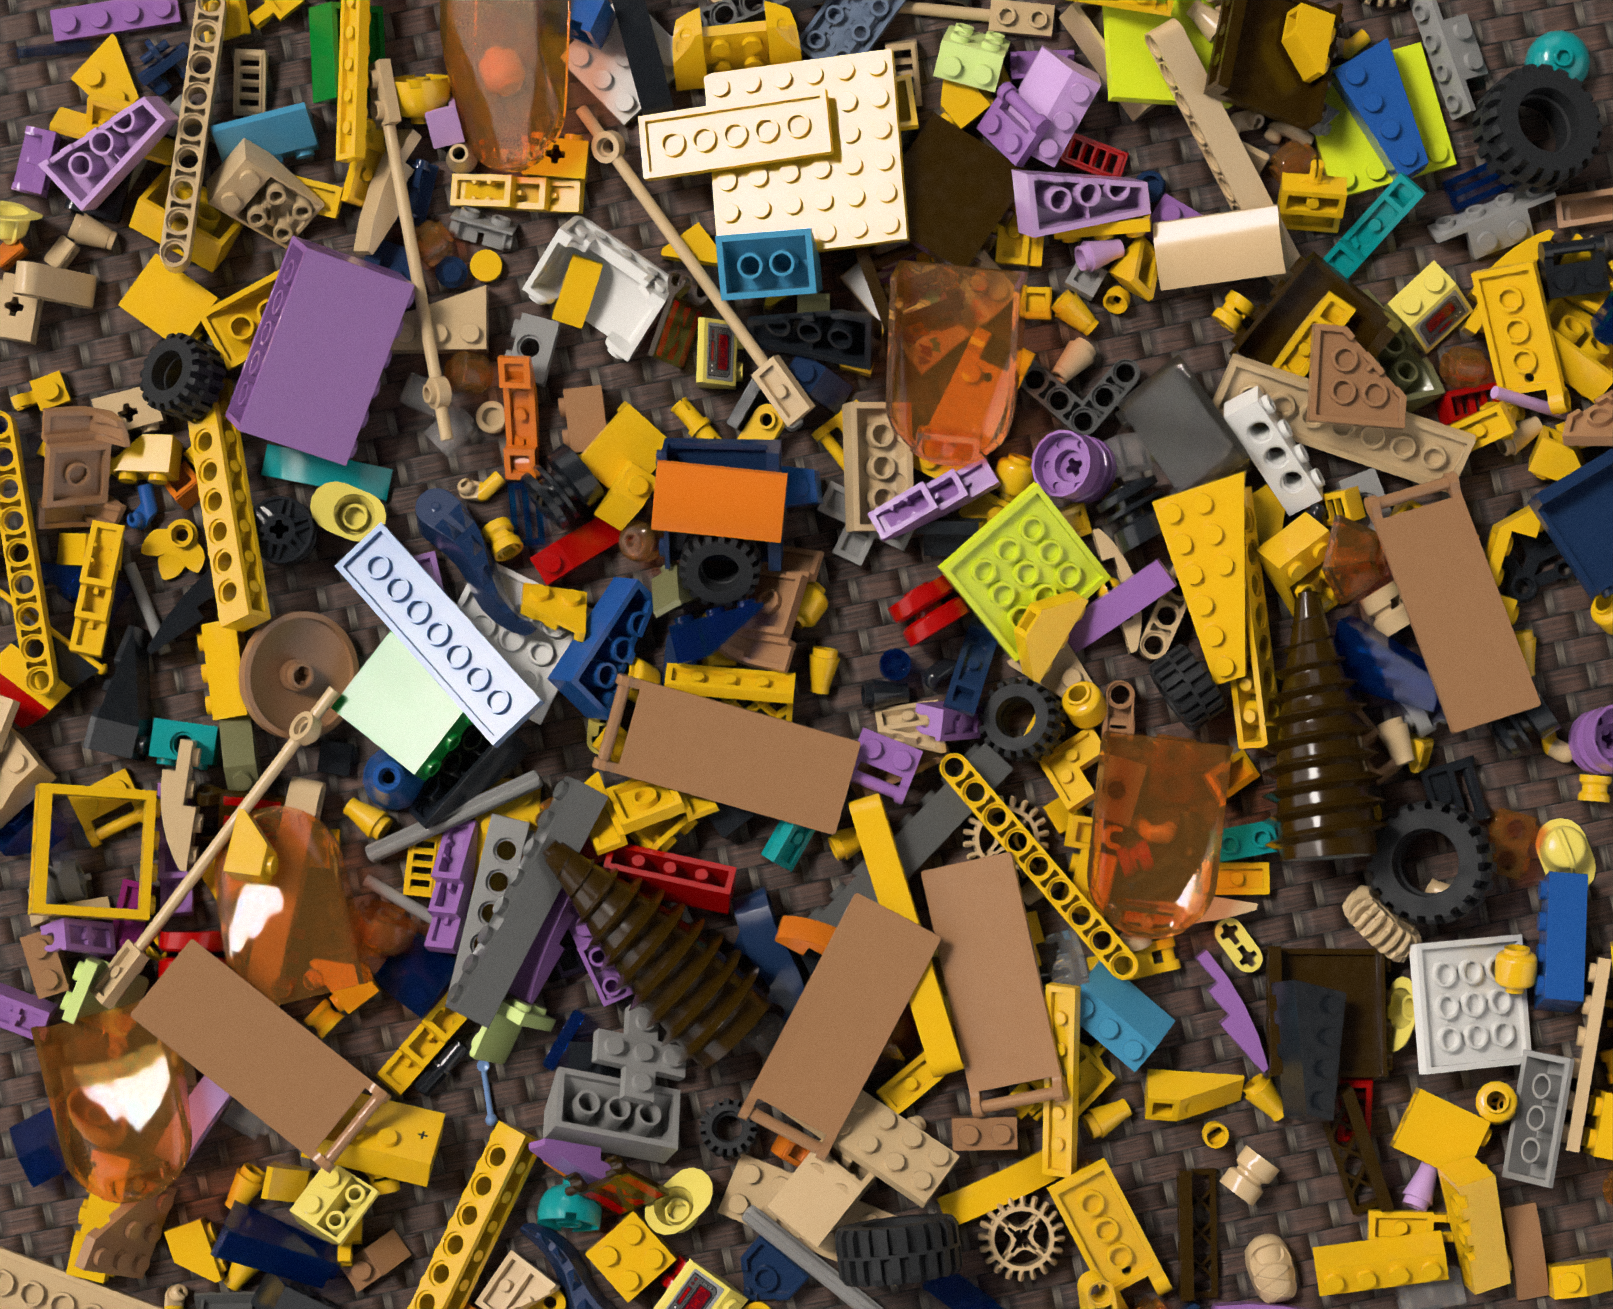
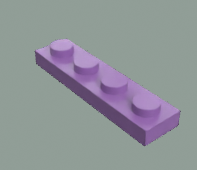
M111 0L50 10L55 43L182 24L179 0Z

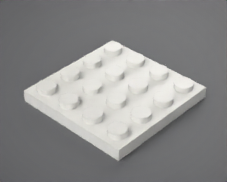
M496 563L506 594L514 607L520 612L523 583H539ZM467 583L456 605L544 702L528 718L541 725L558 692V689L547 678L572 642L575 633L561 626L554 630L545 626L543 622L533 620L525 615L523 616L538 629L527 636L510 632L496 624L482 611ZM589 607L586 608V619L593 610Z
M1522 934L1409 944L1419 1074H1435L1521 1064L1523 1050H1531L1527 989H1525L1523 994L1505 992V987L1495 982L1496 954L1504 950V946L1510 944L1523 945Z

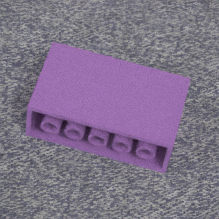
M293 235L225 416L241 432L346 466L348 459L353 458L358 447L356 438L360 428H364L369 418V410L367 409L371 399H374L380 390L381 381L379 378L383 368H387L391 361L392 350L390 349L394 338H398L402 332L404 324L402 317L406 308H410L415 297V290L413 289L415 285L397 271Z

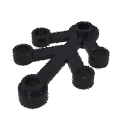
M1518 506L1509 508L1505 513V518L1510 516L1513 510L1519 511L1522 508ZM1545 529L1542 532H1538L1537 538H1534V540L1531 536L1516 532L1527 557L1523 569H1521L1513 553L1514 542L1509 556H1505L1503 561L1510 575L1506 583L1507 594L1509 597L1518 600L1517 603L1523 604L1532 601L1537 596L1539 587L1557 579H1567L1572 576L1573 571L1565 560H1560L1554 564L1552 569L1535 575L1539 562L1560 554L1554 543L1546 545L1549 535ZM1560 564L1568 566L1569 572L1567 575L1563 576L1558 572ZM1518 582L1526 583L1527 591L1524 594L1517 591L1516 586Z

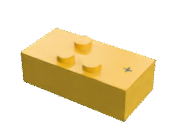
M362 1093L316 1149L323 1156L368 1101L371 1097L370 1095ZM391 1100L386 1104L382 1103L334 1164L427 1187L442 1138L445 1113ZM301 1152V1157L310 1159L303 1152Z

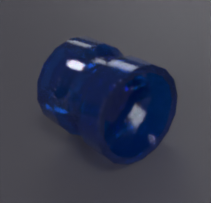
M897 648L889 649L881 656L879 670L887 680L900 681L910 672L911 659L905 651Z

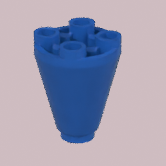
M383 749L378 750L369 758L363 772V784L366 794L375 804L385 809L400 810L410 807L425 782L411 773ZM387 771H391L395 775V780L391 784L384 782L383 774Z

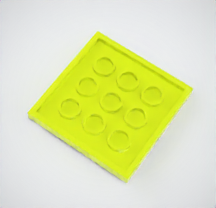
M1157 0L1156 3L1165 4L1166 0ZM1174 0L1171 17L1102 6L1108 101L1177 105L1144 38L1146 33L1172 18L1178 20L1184 28L1208 74L1214 42L1209 43L1193 20L1186 15L1189 8L1197 0ZM1200 0L1202 3L1215 9L1216 5L1214 4V2H1206L1207 0ZM1221 100L1224 108L1229 109L1233 105Z
M1421 42L1392 50L1429 161L1425 170L1414 177L1455 166L1457 163ZM1341 65L1331 67L1330 75L1332 74L1333 70L1340 67ZM1331 83L1329 90L1326 92L1325 102L1340 112L1329 123L1332 125V128L1327 136L1321 135L1318 137L1313 133L1320 160L1325 164L1323 168L1325 176L1347 177V197L1390 185L1393 179Z
M1035 482L1029 485L937 566L1008 656L1015 662L1019 660L1014 629L1030 603L1071 590L1088 599L1103 583L1105 584L1111 578L1043 489Z

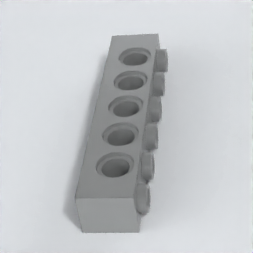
M494 813L491 815L450 988L455 983H458L463 973L464 961L470 954H473L476 938L481 929L489 923L482 915L484 906L495 904L496 900L503 896L506 889L502 891L494 890L490 885V878L497 872L505 874L508 878L512 870L519 866L525 844L534 837L535 830L529 829L530 822ZM510 841L515 845L516 854L512 859L506 860L499 856L497 849L501 842Z

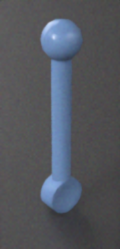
M479 1060L477 1069L481 1071L487 1108L485 1122L489 1126H495L498 1118L493 1111L487 1071L490 1068L489 1062Z

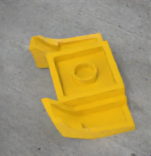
M764 1L765 21L702 27L700 7L678 18L675 22L673 33V66L676 91L705 88L704 76H707L709 73L802 61L797 25L790 8Z
M597 771L584 782V784L608 796L589 834L598 856L628 845L626 834L642 830L660 821L669 820L685 813L690 822L719 811L715 801L634 778L605 789L599 771Z

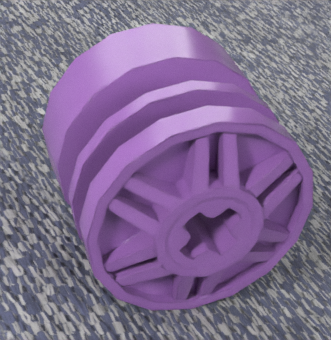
M1057 430L1047 434L1038 443L1032 456L1031 469L1034 481L1048 495L1078 503H1091L1100 500L1109 492L1115 481L1117 464L1113 451L1102 440L1074 431Z
M1613 704L1581 714L1573 722L1568 734V746L1573 761L1581 770L1591 775L1607 776L1613 774Z

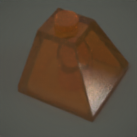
M1335 515L1322 571L1338 603L1346 604L1383 577L1385 565H1388L1375 530L1342 515Z

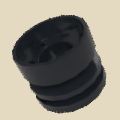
M564 443L547 456L548 463L552 468L550 473L538 464L533 467L536 476L540 480L539 482L528 472L521 477V481L532 503L546 519L551 520L561 530L569 525L563 511L574 520L579 517L578 511L573 504L575 501L590 509L605 496L603 488L588 467Z
M1155 474L1150 477L1135 479L1109 493L1102 503L1095 506L1099 514L1113 508L1115 514L1103 520L1105 525L1118 521L1122 524L1123 527L1112 535L1121 555L1162 534L1152 502L1159 499L1165 492L1163 489H1160L1149 495L1146 490L1159 482Z
M284 496L266 498L254 507L253 512L260 554L263 559L275 565L291 566L300 564L311 556L318 545L320 531L309 508L293 498ZM280 522L289 528L288 532L283 533V538L281 539L279 535L273 532L274 528L279 527Z
M1538 692L1541 705L1537 708L1485 724L1499 745L1510 752L1514 758L1522 754L1515 744V741L1519 738L1528 750L1533 747L1527 734L1531 730L1544 740L1561 728Z

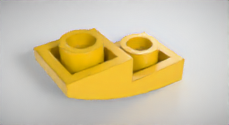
M572 254L551 319L582 329L603 263Z

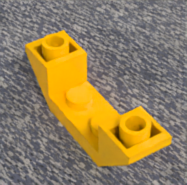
M1529 505L1492 526L1485 549V556L1497 587L1500 586L1504 576V569L1501 568L1504 557L1509 556L1512 550V531L1537 538L1538 532L1544 530ZM1500 594L1511 625H1514L1519 614V607L1516 606L1518 600Z

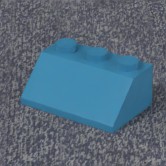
M305 102L210 126L222 163L243 138L268 151L282 164L284 163V158L295 156L296 159H305L314 156L315 150L321 149L312 112Z
M812 228L715 236L721 301L813 294L823 290L820 256Z
M1100 961L1096 963L1077 985L1081 986L1080 1026L1131 1070L1136 1072L1156 1049L1175 1020L1128 979L1121 980L1114 977Z

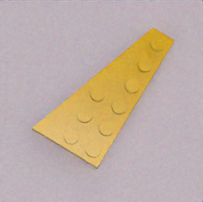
M1246 471L1152 502L1209 671L1216 685L1244 677L1247 674Z

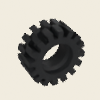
M723 1098L724 1101L719 1102L717 1100L713 1102L714 1106L711 1108L708 1106L705 1109L706 1114L701 1116L699 1131L704 1144L715 1156H721L726 1160H730L731 1157L739 1159L741 1158L740 1155L744 1153L746 1155L751 1152L749 1149L752 1146H756V1138L760 1134L759 1124L748 1118L745 1121L737 1117L743 1105L740 1100L734 1099L733 1101L729 1098ZM727 1117L738 1119L742 1125L741 1134L732 1141L721 1139L717 1132L719 1123Z

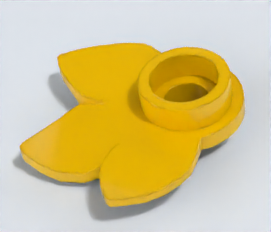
M186 519L173 521L167 529L153 530L146 537L141 547V553L148 556H159L158 567L163 580L177 577L183 572L185 567L199 573L205 561L204 549L197 542V527ZM181 529H185L188 532V538L185 541H179L177 538V533Z

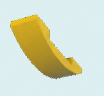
M1328 291L1292 335L1272 366L1305 377L1310 368L1312 325L1316 323L1345 326L1356 311V308L1331 291Z
M1042 1150L1015 1164L936 1199L943 1214H952L957 1219L958 1225L997 1209L998 1203L1003 1206L1008 1204L1010 1197L1015 1201L1021 1196L1040 1189L1061 1177L1042 1174Z

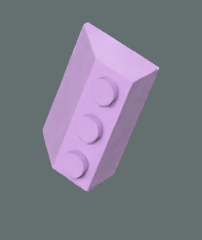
M1043 45L1021 82L1017 94L1038 114H1044L1051 121L1050 128L1031 156L1055 167L1098 92L1101 82L1098 73ZM1009 105L1007 110L1030 130V123Z

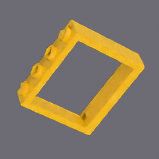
M52 783L37 784L35 786L28 915L138 922L150 920V915H154L156 908V897L151 895L152 882H156L158 865L153 863V851L158 850L160 840L159 831H155V818H160L161 799H157V791ZM53 795L144 801L138 909L46 904Z

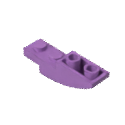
M573 905L570 912L575 917L568 929L603 1006L605 1007L633 994L629 987L614 992L620 978L614 967L599 972L606 957L600 947L586 950L592 936L586 925L576 927L580 916Z

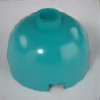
M1564 30L1550 31L1536 38L1527 50L1524 64H1535L1537 67L1541 64L1553 66L1554 71L1561 68L1569 73L1568 77L1571 79L1576 77L1580 82H1583L1590 66L1589 50L1583 40L1572 32Z
M563 1179V1184L552 1186L541 1197L537 1210L538 1225L561 1231V1227L573 1228L572 1232L599 1230L602 1220L601 1206L580 1195L567 1196L565 1188L571 1186L569 1181Z

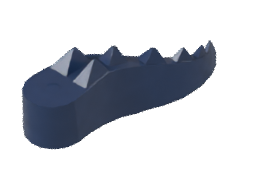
M433 488L422 493L416 501L415 512L418 531L423 538L447 555L459 568L480 608L496 624L510 632L523 636L534 633L538 628L530 623L514 607L506 594L496 561L466 507L451 492L445 489Z
M766 886L732 899L735 917L740 930L732 949H740L741 956L749 958L753 963L751 966L756 965L759 967L756 978L763 979L770 988L768 997L771 998V1003L781 1004L785 1010L781 1023L786 1024L806 983L800 965L792 950L775 941L779 924Z
M535 1223L522 1225L519 1230L544 1253L553 1267L569 1309H617L603 1295L578 1251L563 1236Z

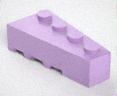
M159 96L143 97L111 117L109 121L86 133L84 137L73 144L67 145L51 158L45 159L38 166L81 211L97 209L179 121V118Z
M1011 169L1018 232L1036 238L1151 214L1148 182L1131 177Z

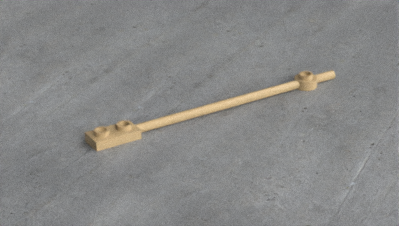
M708 0V1H709L710 3L714 4V3L719 2V1H721V0ZM991 0L990 9L906 1L898 13L989 22L988 31L1051 39L1055 5Z
M378 59L368 66V89L372 101L370 111L373 120H375L376 129L384 130L411 282L415 285L413 289L415 290L414 298L429 378L423 386V399L432 409H435L440 440L449 441L453 440L448 412L452 392L448 379L441 374L396 124L402 120L390 59Z
M586 105L578 108L576 114L593 136L591 142L593 156L601 163H612L759 367L751 374L754 381L787 427L796 424L816 407L781 357L775 355L768 359L726 300L721 301V294L716 285L624 159L625 142L623 137L613 130L604 131ZM610 141L613 143V151L609 149Z
M329 686L310 712L304 711L295 717L289 728L290 739L138 940L133 942L127 939L89 991L103 1006L111 1010L117 1001L124 996L126 989L135 977L143 971L145 964L150 959L145 953L146 949L232 837L238 809H244L250 813L301 745H309L320 737L322 727L320 719L340 694L333 687Z

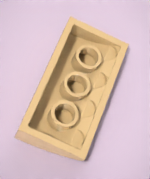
M1279 204L1160 221L1152 224L1161 291L1287 273L1290 267Z
M848 402L842 404L846 533L877 532L867 513L914 486L911 402Z

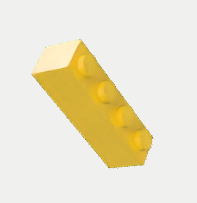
M1441 1230L1312 1247L1319 1296L1449 1279Z

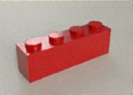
M632 844L607 852L603 868L608 871L618 868L617 877L626 882L642 877L640 891L647 895L659 889H664L663 900L685 903L688 906L725 914L729 913L736 885L737 867L659 850L656 851L655 849Z

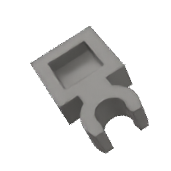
M1075 263L1063 286L1092 301L1108 271L1103 268L1093 272L1081 271Z

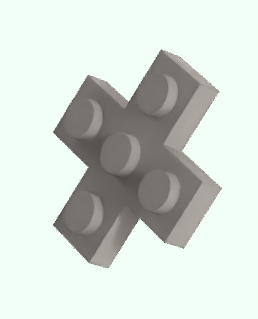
M831 481L822 498L823 504L819 505L817 511L846 524L845 487ZM845 525L832 553L861 567L874 539L876 538L880 541L882 539L878 532L846 533ZM913 531L884 541V543L904 552Z
M630 1004L625 1008L623 1033L600 1028L594 1032L592 1063L621 1069L619 1099L649 1106L654 1102L656 1076L681 1081L685 1078L686 1061L678 1064L683 1051L681 1046L667 1044L661 1047L662 1042L658 1041L659 1024L645 1029L650 1012L644 1007H638L629 1011Z

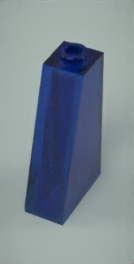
M1349 615L1338 620L1334 643L1339 656L1348 657L1341 662L1346 677L1359 680L1350 687L1351 689L1432 712L1442 708L1422 657L1355 616Z
M236 1200L222 1225L210 1254L220 1259L323 1289L328 1278L334 1280L341 1265L337 1261L338 1247Z

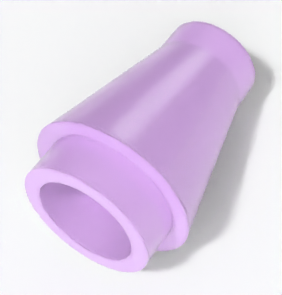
M1120 239L1083 241L1074 250L1075 261L1079 269L1093 272L1118 258H1122L1125 254L1124 245Z
M1423 1161L1421 1162L1418 1170L1402 1193L1404 1195L1403 1204L1413 1209L1427 1212L1428 1207L1433 1205L1438 1174L1437 1168Z

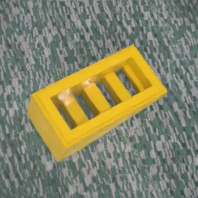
M1358 486L1323 493V500L1317 502L1324 506L1323 501H1325L1329 518L1326 515L1323 519L1325 521L1322 524L1324 527L1353 522L1366 517ZM1339 498H1341L1345 515H1343V511H1342V507H1341V503H1340V499H1339ZM1332 499H1333V503H1334V507H1335V511H1336L1337 516H1335V512H1334L1333 505H1332V501H1331Z
M442 833L424 840L426 842H435L434 849L416 847V844L408 847L403 895L432 897L436 881L431 877L442 840ZM415 853L433 855V861L415 860ZM414 866L432 868L431 874L414 873ZM413 879L430 881L429 887L412 886Z

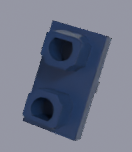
M150 39L144 42L149 51L139 58L145 65L154 58H156V61L138 73L137 76L144 86L148 85L158 96L172 87L163 74L170 67L174 66L182 79L185 78L189 49L184 42H181L163 56L161 53L171 47L166 39L156 46Z

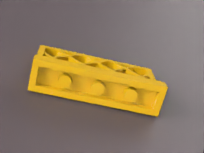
M667 663L664 682L666 687L702 697L721 698L720 702L741 708L743 707L736 702L737 699L751 700L754 703L745 709L757 711L761 708L769 716L792 722L796 673ZM768 703H787V705L776 711Z

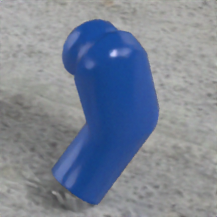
M152 483L137 487L141 503L133 513H129L127 516V524L133 529L142 530L148 527L158 513V505Z

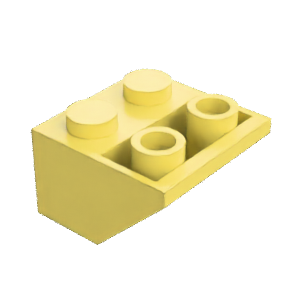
M336 1165L330 1174L321 1168L289 1211L300 1225L321 1239L341 1246L380 1192L341 1166Z

